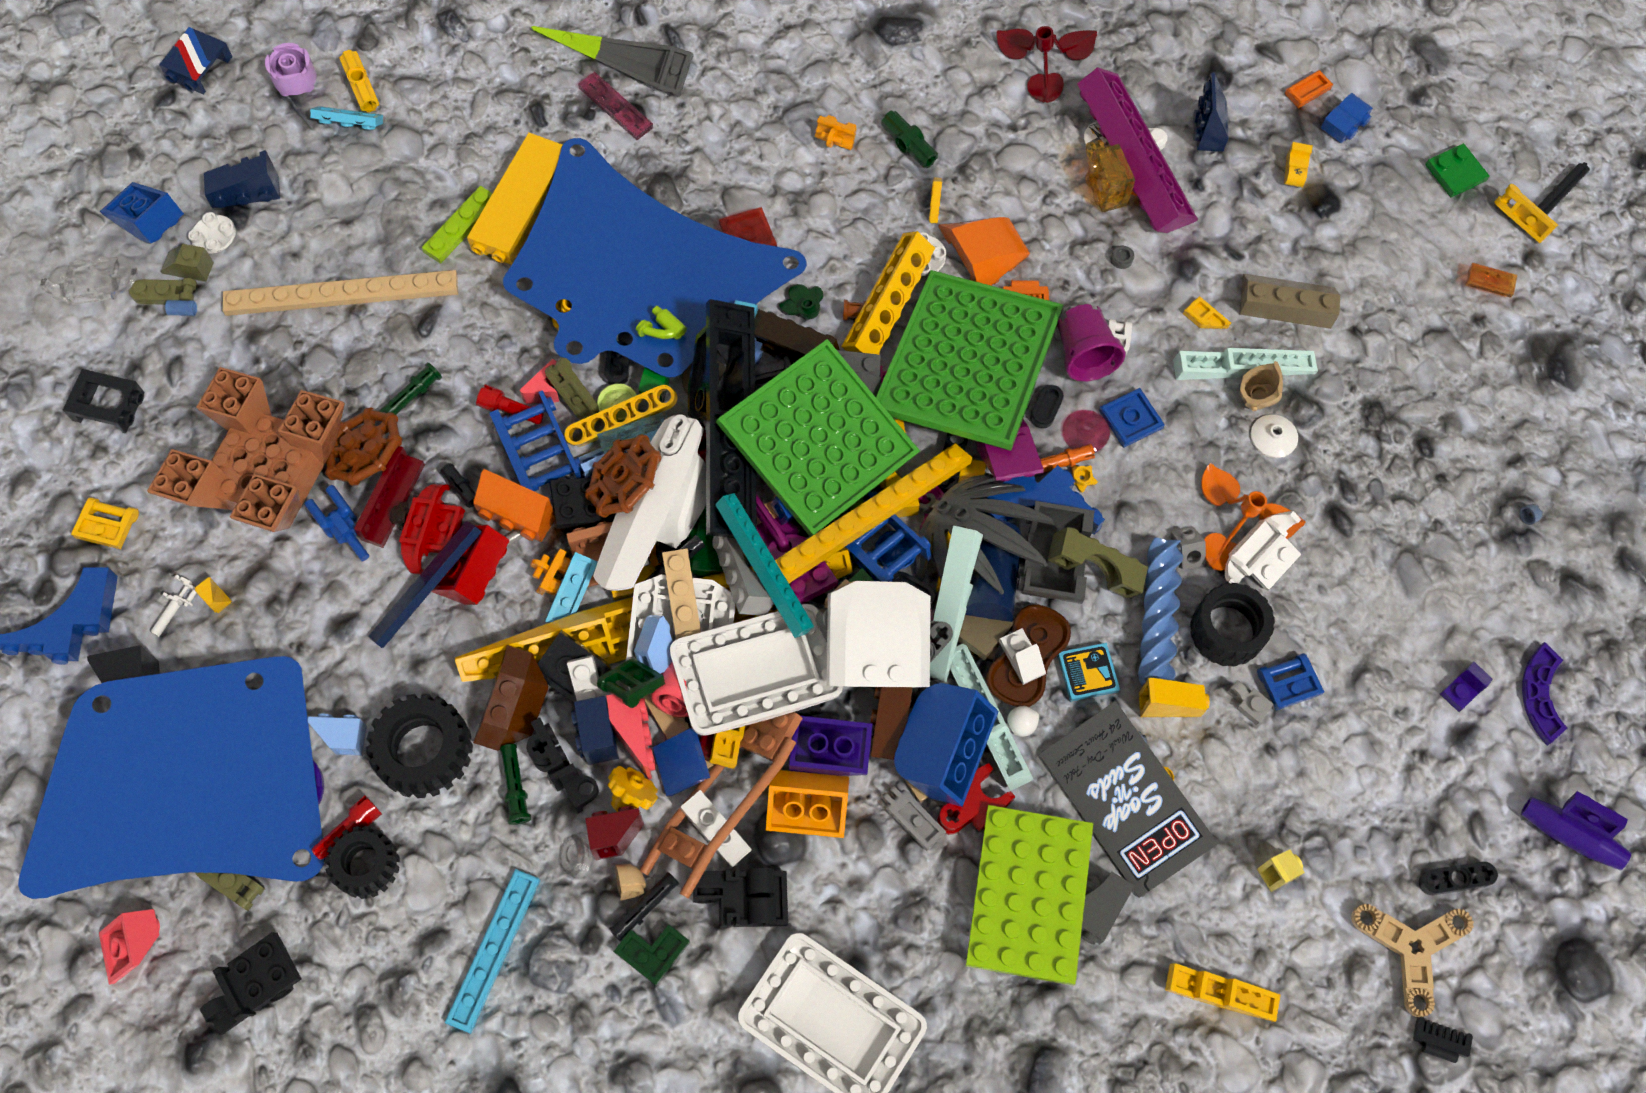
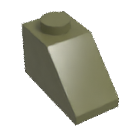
M181 244L168 252L161 273L206 282L214 262L205 248Z

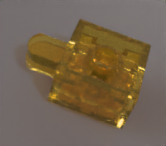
M1097 140L1095 143H1087L1086 154L1089 158V169L1085 175V180L1088 187H1091L1095 204L1099 205L1102 212L1127 206L1135 178L1120 145L1116 144L1105 147L1102 140Z

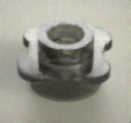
M401 502L399 506H394L390 512L391 523L398 525L401 531L409 512L406 502Z

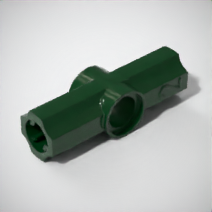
M892 110L881 120V125L895 139V143L902 153H909L923 168H929L938 158V153L924 140L923 133L916 125L910 126L904 118Z

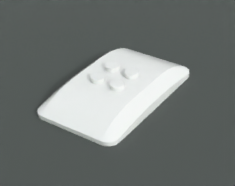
M802 604L814 627L807 634L794 638L781 614L777 611L682 637L671 644L670 655L691 726L697 734L711 735L743 727L839 697L843 686H827V642L816 623V615L818 613L816 607L810 604Z
M795 933L786 940L738 1014L740 1026L833 1093H888L927 1029L926 1020L919 1012L802 933Z

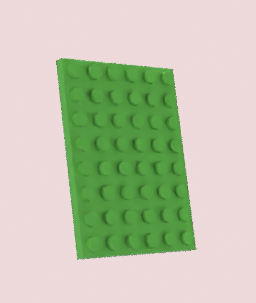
M931 270L876 398L893 418L1012 450L1064 305Z

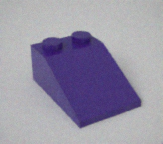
M801 716L803 719L792 736V740L796 742V745L790 753L789 771L837 776L868 774L873 723Z

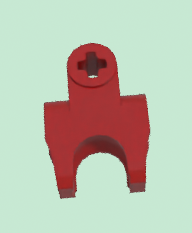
M989 763L976 770L963 807L950 803L942 807L937 823L946 831L945 834H956L971 822L980 832L985 826L988 805L1006 808L1014 801L1015 795L1011 791L998 798L987 797L982 792L981 782L988 778L993 770ZM947 816H949V817L955 816V817H956L955 822H954L953 820H951V821L948 822V821L946 820V819H947Z

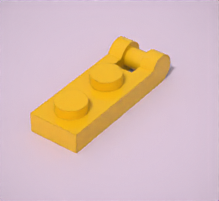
M1509 184L1505 189V193L1494 201L1497 207L1539 243L1543 242L1558 226L1554 220L1523 195L1514 184ZM1511 199L1516 201L1514 206L1509 202Z

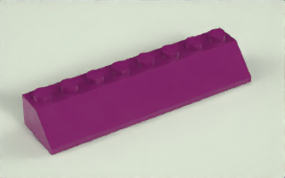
M1097 67L1077 83L1081 90L1079 94L1088 103L1090 115L1100 125L1099 131L1108 140L1111 153L1119 160V168L1123 174L1127 175L1131 190L1138 195L1140 207L1150 217L1149 223L1151 227L1157 232L1169 233L1198 220L1121 78L1116 73Z

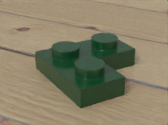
M668 924L652 946L630 930L613 952L657 986L689 945L690 941Z

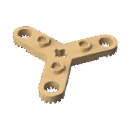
M1363 904L1356 907L1351 915L1355 928L1400 955L1406 1010L1415 1017H1425L1431 1014L1435 1006L1431 955L1469 934L1474 927L1472 916L1463 909H1454L1414 931L1390 915L1376 909L1375 906ZM1362 911H1367L1371 914L1373 919L1371 925H1364L1360 921L1359 916ZM1454 916H1459L1463 919V930L1453 927L1452 920ZM1414 942H1417V948L1420 949L1421 952H1416L1413 954L1411 952L1412 947L1409 945V943L1412 944ZM1419 995L1424 998L1426 1007L1423 1011L1414 1007V996Z

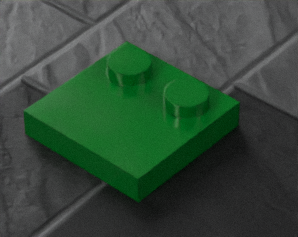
M1464 143L1428 159L1425 164L1450 198L1486 182L1490 177Z

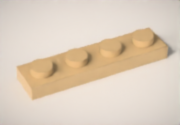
M688 548L662 552L676 640L700 633L701 628Z

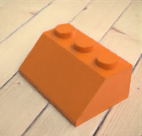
M483 469L474 499V506L478 516L486 521L492 519L508 531H512V529L521 531L520 535L527 540L533 541L535 539L542 542L555 521L554 511L549 498Z

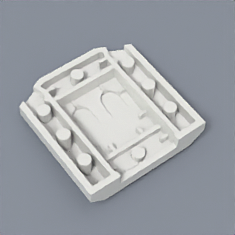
M661 574L634 585L626 661L632 657L637 660L634 650L646 617L649 615L664 616L670 625L672 641L676 640L666 575ZM692 578L701 632L733 624L735 603L733 602L732 593L713 580Z
M853 581L838 590L828 593L827 686L930 687L931 596L906 582Z

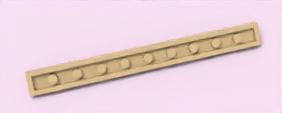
M456 270L223 291V313L225 316L458 295V274Z

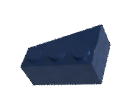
M266 150L259 152L260 156L250 160L248 157L242 158L239 164L233 166L226 164L204 172L205 197L212 208H224L232 205H246L254 202H269L280 199L279 176Z

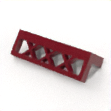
M402 446L396 448L388 461L387 469L382 473L354 528L361 541L384 548L425 466L422 460L408 456Z

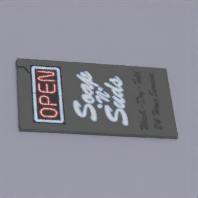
M1116 701L1111 702L1106 708L1039 754L1084 820L1093 823V833L1125 879L1135 885L1133 890L1139 898L1144 897L1150 890L1212 848H1216L1219 844Z

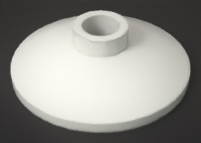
M1273 414L1262 416L1256 420L1251 428L1250 437L1254 447L1267 457L1282 458L1288 456L1297 446V430L1288 419ZM1273 431L1279 432L1280 435H1276Z

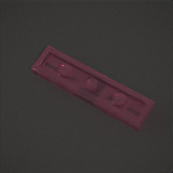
M593 72L578 83L579 89L636 140H639L653 129V123L596 72Z

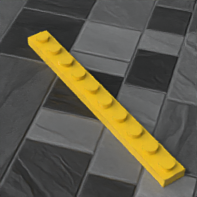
M956 443L776 559L775 561L788 583H791L970 465L972 456Z

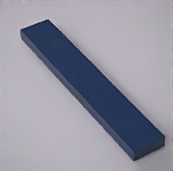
M468 521L462 525L369 634V637L381 648L385 647L482 531Z

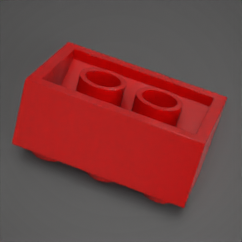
M476 525L482 531L481 534L431 592L464 605H478L485 596V589L489 581L496 574V567L500 559L506 554V547L510 540L488 525Z

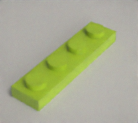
M479 186L421 247L423 253L441 264L468 236L493 193Z

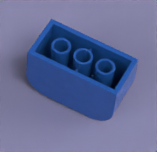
M945 683L934 684L926 688L918 696L912 712L908 716L904 732L899 739L894 757L897 772L928 798L963 807L999 711L975 689Z

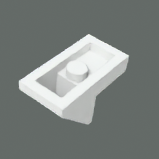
M1023 628L1000 638L999 643L1023 685L1046 674L1037 644L1032 645Z

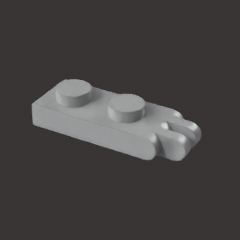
M892 785L889 791L895 798L892 799L886 792L881 796L888 804L885 806V809L928 851L945 835L946 831L906 790L903 789L900 792Z

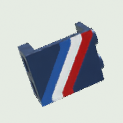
M188 27L159 66L164 73L165 79L170 83L180 84L191 92L196 91L204 95L206 91L200 81L216 59L228 63L233 56L226 42Z

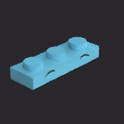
M323 106L310 109L311 118L319 119V123L331 124L332 121L340 122L341 126L347 127L358 124L362 125L363 129L373 130L376 126L383 124L382 114Z
M574 552L545 618V622L550 623L577 612L598 561Z

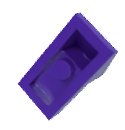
M1473 661L1440 695L1460 712L1480 692L1486 689L1493 679Z

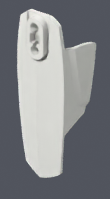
M682 414L673 415L664 420L650 443L654 449L661 453V461L658 463L653 482L655 486L653 490L649 489L633 506V511L630 513H616L593 575L596 582L604 589L620 591L633 588L655 543L658 541L672 548H677L687 538L706 506V464L698 455V448L704 429L697 419L687 418Z

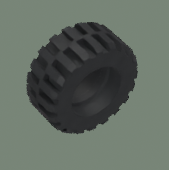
M415 694L407 695V700L402 701L400 698L392 701L394 706L389 709L385 706L380 711L382 713L381 718H374L371 724L374 731H369L366 740L370 745L366 747V753L370 758L369 764L391 790L394 792L398 791L405 797L410 798L414 795L417 799L425 798L427 793H430L432 796L439 795V789L443 787L449 790L454 786L452 781L455 778L460 780L464 775L462 771L463 766L468 767L471 761L468 754L473 752V744L470 741L472 736L466 722L452 704H447L444 699L438 696L433 699L430 694H422L421 698H418ZM420 726L437 727L443 735V743L439 753L433 760L418 767H407L400 763L397 757L398 746L402 738L409 731Z

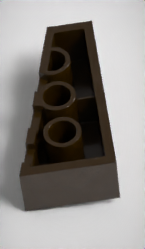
M760 309L757 311L755 317L756 341L762 343L760 350L773 357H776L778 354L784 361V357L788 356L790 363L794 364L826 339L830 341L836 350H840L837 339L832 335H824L811 327L796 324L791 319L786 320L778 317L773 312H765Z

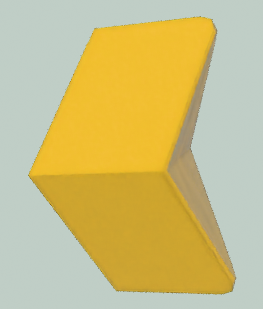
M211 577L206 578L195 587L197 594L215 613L221 612L232 602Z

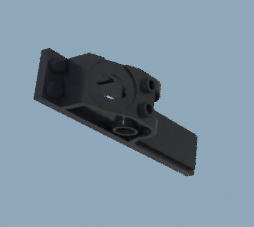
M712 299L706 302V326L695 338L693 363L688 383V418L697 419L701 426L706 428V535L735 538L715 504L723 496L735 493L757 530L756 470L716 421L755 392V308ZM717 350L726 362V369L721 375L720 380Z

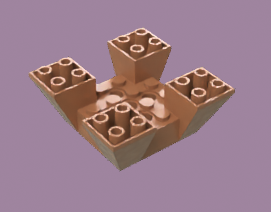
M219 367L196 408L228 431L212 460L171 449L147 492L188 506L232 510L231 519L271 532L289 529L335 446L345 404L343 401L301 390L285 419L276 418L271 415L263 381L260 378Z

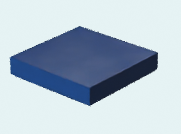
M1141 388L1099 408V412L1123 448L1163 429L1165 426Z
M689 728L653 747L666 796L678 794L710 778L698 734L693 728Z

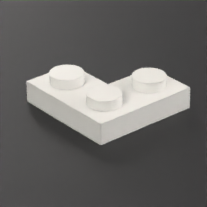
M593 655L567 662L577 701L605 696L607 699L606 695L612 694L609 691L604 692L597 687L599 675ZM620 681L615 682L617 685L629 691L627 685L623 684Z

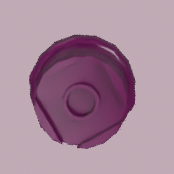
M1084 304L1066 311L1067 318L1062 322L1060 317L1057 327L1065 352L1064 365L1068 376L1076 381L1088 382L1108 376L1117 370L1124 362L1126 352L1120 340L1114 337L1100 307L1097 306V309H1093L1091 304Z

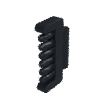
M1423 1017L1416 1019L1413 1039L1423 1043L1422 1052L1453 1063H1457L1459 1056L1464 1058L1470 1056L1472 1034L1464 1035L1460 1031L1457 1038V1030L1453 1029L1449 1040L1451 1031L1449 1027H1446L1444 1031V1026L1439 1025L1436 1036L1437 1023L1433 1022L1431 1024L1429 1020L1425 1021Z

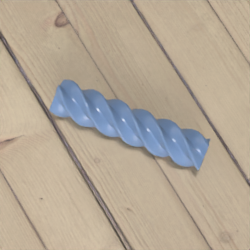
M1154 538L1148 549L1147 562L1149 567L1145 579L1147 591L1144 596L1145 615L1142 621L1144 636L1140 646L1142 660L1138 672L1141 686L1145 684L1148 678L1173 681L1176 676L1175 670L1169 662L1177 654V647L1171 638L1179 629V624L1172 615L1180 607V600L1174 591L1182 582L1181 576L1175 570L1183 561V554L1177 548L1181 540Z

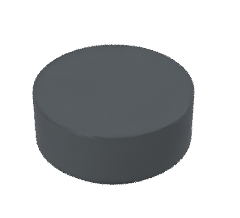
M1124 245L1115 247L1111 254V263L1119 269L1129 268L1134 260L1133 250Z

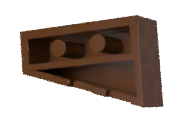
M876 687L874 699H879L878 709H872L870 723L875 725L874 735H871V757L894 760L899 739L908 722L913 687Z

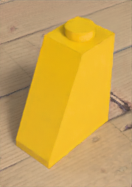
M1148 678L1138 693L1140 717H1201L1209 709L1210 705L1209 695L1205 694V686L1199 684Z

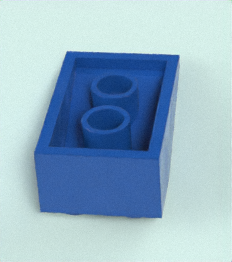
M135 182L128 185L100 211L102 215L139 240L150 244L158 241L162 234L169 227L176 225L179 218L184 214L168 193Z

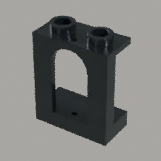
M82 369L63 411L72 421L81 423L83 418L115 425L122 433H127L129 426L134 422L138 406L143 402L145 392L136 381ZM98 386L122 391L124 395L121 405L114 409L90 405Z

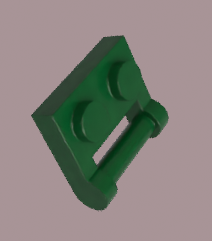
M633 657L603 674L597 680V687L599 689L614 694L622 699L623 703L630 708L636 707L641 698L653 693L665 684L662 674ZM620 681L632 689L627 691L615 682Z

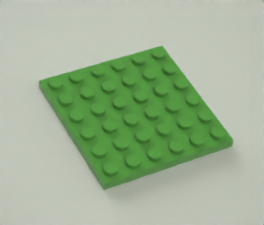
M828 339L716 421L810 537L826 527L920 452Z

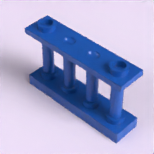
M543 390L538 392L543 403L509 417H502L498 409L489 413L520 485L532 491L539 490L538 487L550 483V480H557L573 472L576 478H582L580 474L582 471L581 462L578 457L573 458L552 412L556 410L551 397L546 398ZM547 411L552 423L519 437H510L508 430L512 429L511 426ZM556 431L561 443L529 457H519L517 450L521 449L520 446ZM560 453H566L569 464L537 478L528 477L526 471L530 469V466Z
M870 491L864 496V502L878 493ZM895 514L844 547L848 548L850 559L860 569L863 568L874 581L893 582V575L919 553L928 561L932 559L929 541L924 536L919 537ZM887 523L896 530L895 533L873 551L865 552L861 549V544ZM903 538L912 545L909 550L887 568H881L877 564V559Z

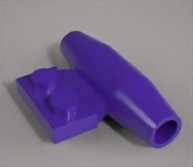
M1576 791L1565 802L1563 808L1530 797L1522 808L1521 815L1546 835L1591 860L1622 870L1631 858L1632 853L1613 839L1625 828L1628 819L1594 801L1589 796Z

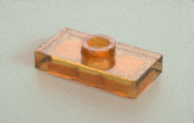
M1472 263L1469 267L1466 286L1511 298L1515 291L1517 275Z

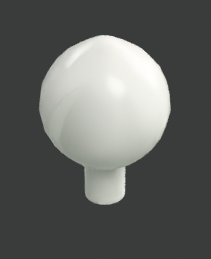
M1019 706L1008 714L1006 725L1014 735L1026 737L1033 734L1037 729L1039 714L1030 707Z

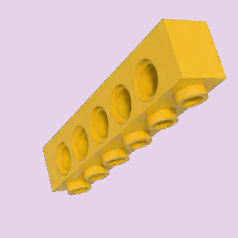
M918 231L902 234L841 346L845 351L880 355L884 342L889 338L892 327L900 318L905 303L910 299L912 290L921 279V274L925 266L930 262L931 255L935 250V247Z

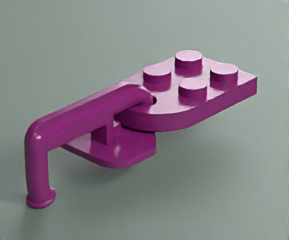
M756 494V515L761 521L757 525V531L774 560H776L807 539L798 535V529L792 521L781 525L778 518L774 519ZM825 561L789 583L802 605L837 587L838 580Z

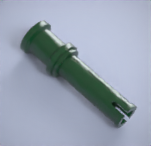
M427 362L425 368L416 376H411L410 383L378 411L384 413L392 412L397 415L416 396L425 394L428 391L427 388L436 380H441V374L433 365Z
M506 744L500 748L507 788L504 801L508 803L510 817L507 818V821L511 825L523 824L531 820V814L528 813L526 804L528 793L522 787L516 744Z

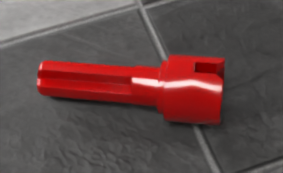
M484 384V388L480 389L476 400V406L491 412L498 409L514 415L531 408L505 397L502 390ZM541 413L527 420L535 424H541L544 414Z
M366 795L348 809L350 811L348 813L349 816L312 848L313 854L318 859L322 860L329 854L327 852L329 846H335L336 843L333 840L336 836L341 839L343 831L353 832V827L359 826L363 828L364 826H369L382 815Z

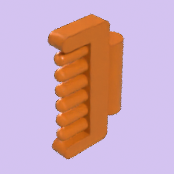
M1011 280V286L1003 287L1006 290L1040 299L1043 297L1044 300L1049 301L1048 287L1039 286V280Z

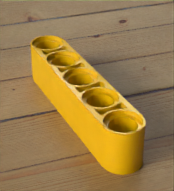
M668 385L657 386L569 425L565 430V439L574 446H586L672 408L677 403V393ZM664 391H670L671 399L667 403H661L660 395ZM646 400L649 403V408L646 412L641 413L638 411V405L641 401ZM620 410H625L627 413V418L623 422L616 420V414ZM602 419L605 427L602 431L596 432L594 425L596 421ZM581 429L583 437L575 442L573 440V433L575 430Z

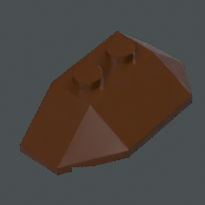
M507 645L476 732L474 744L499 751L503 745L514 744L532 736L534 728L531 722L538 719L549 686L531 652Z

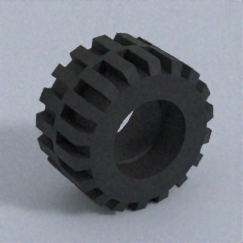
M356 826L353 827V832L343 831L341 839L336 836L333 840L336 843L335 846H329L327 850L331 855L330 857H325V864L329 866L326 868V873L331 877L330 881L337 888L351 897L356 898L358 896L361 899H367L368 895L372 897L378 896L379 890L385 892L388 889L386 884L389 881L392 884L394 883L396 878L393 874L394 872H399L400 867L396 864L400 862V857L396 853L398 851L396 846L381 831L373 830L369 826H364L363 829ZM374 849L376 861L373 868L364 875L352 876L350 864L353 857L362 850Z

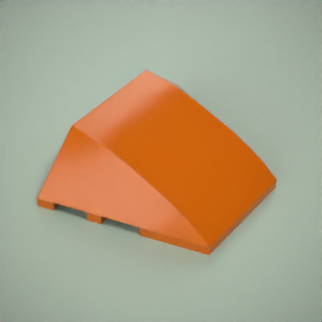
M1006 217L939 224V229L948 244L952 243L970 274L969 280L990 286L995 285L1004 274L1013 270L1030 254L1012 222Z

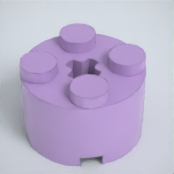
M283 43L274 47V52L270 56L268 54L265 58V67L275 88L283 96L311 92L314 89L317 74L307 50L300 48L295 43Z

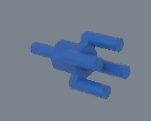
M334 485L327 487L326 492L338 509L331 511L327 517H325L313 499L305 502L304 505L329 538H335L339 544L348 543L361 561L369 558V554L356 538L357 533L354 528L357 517Z

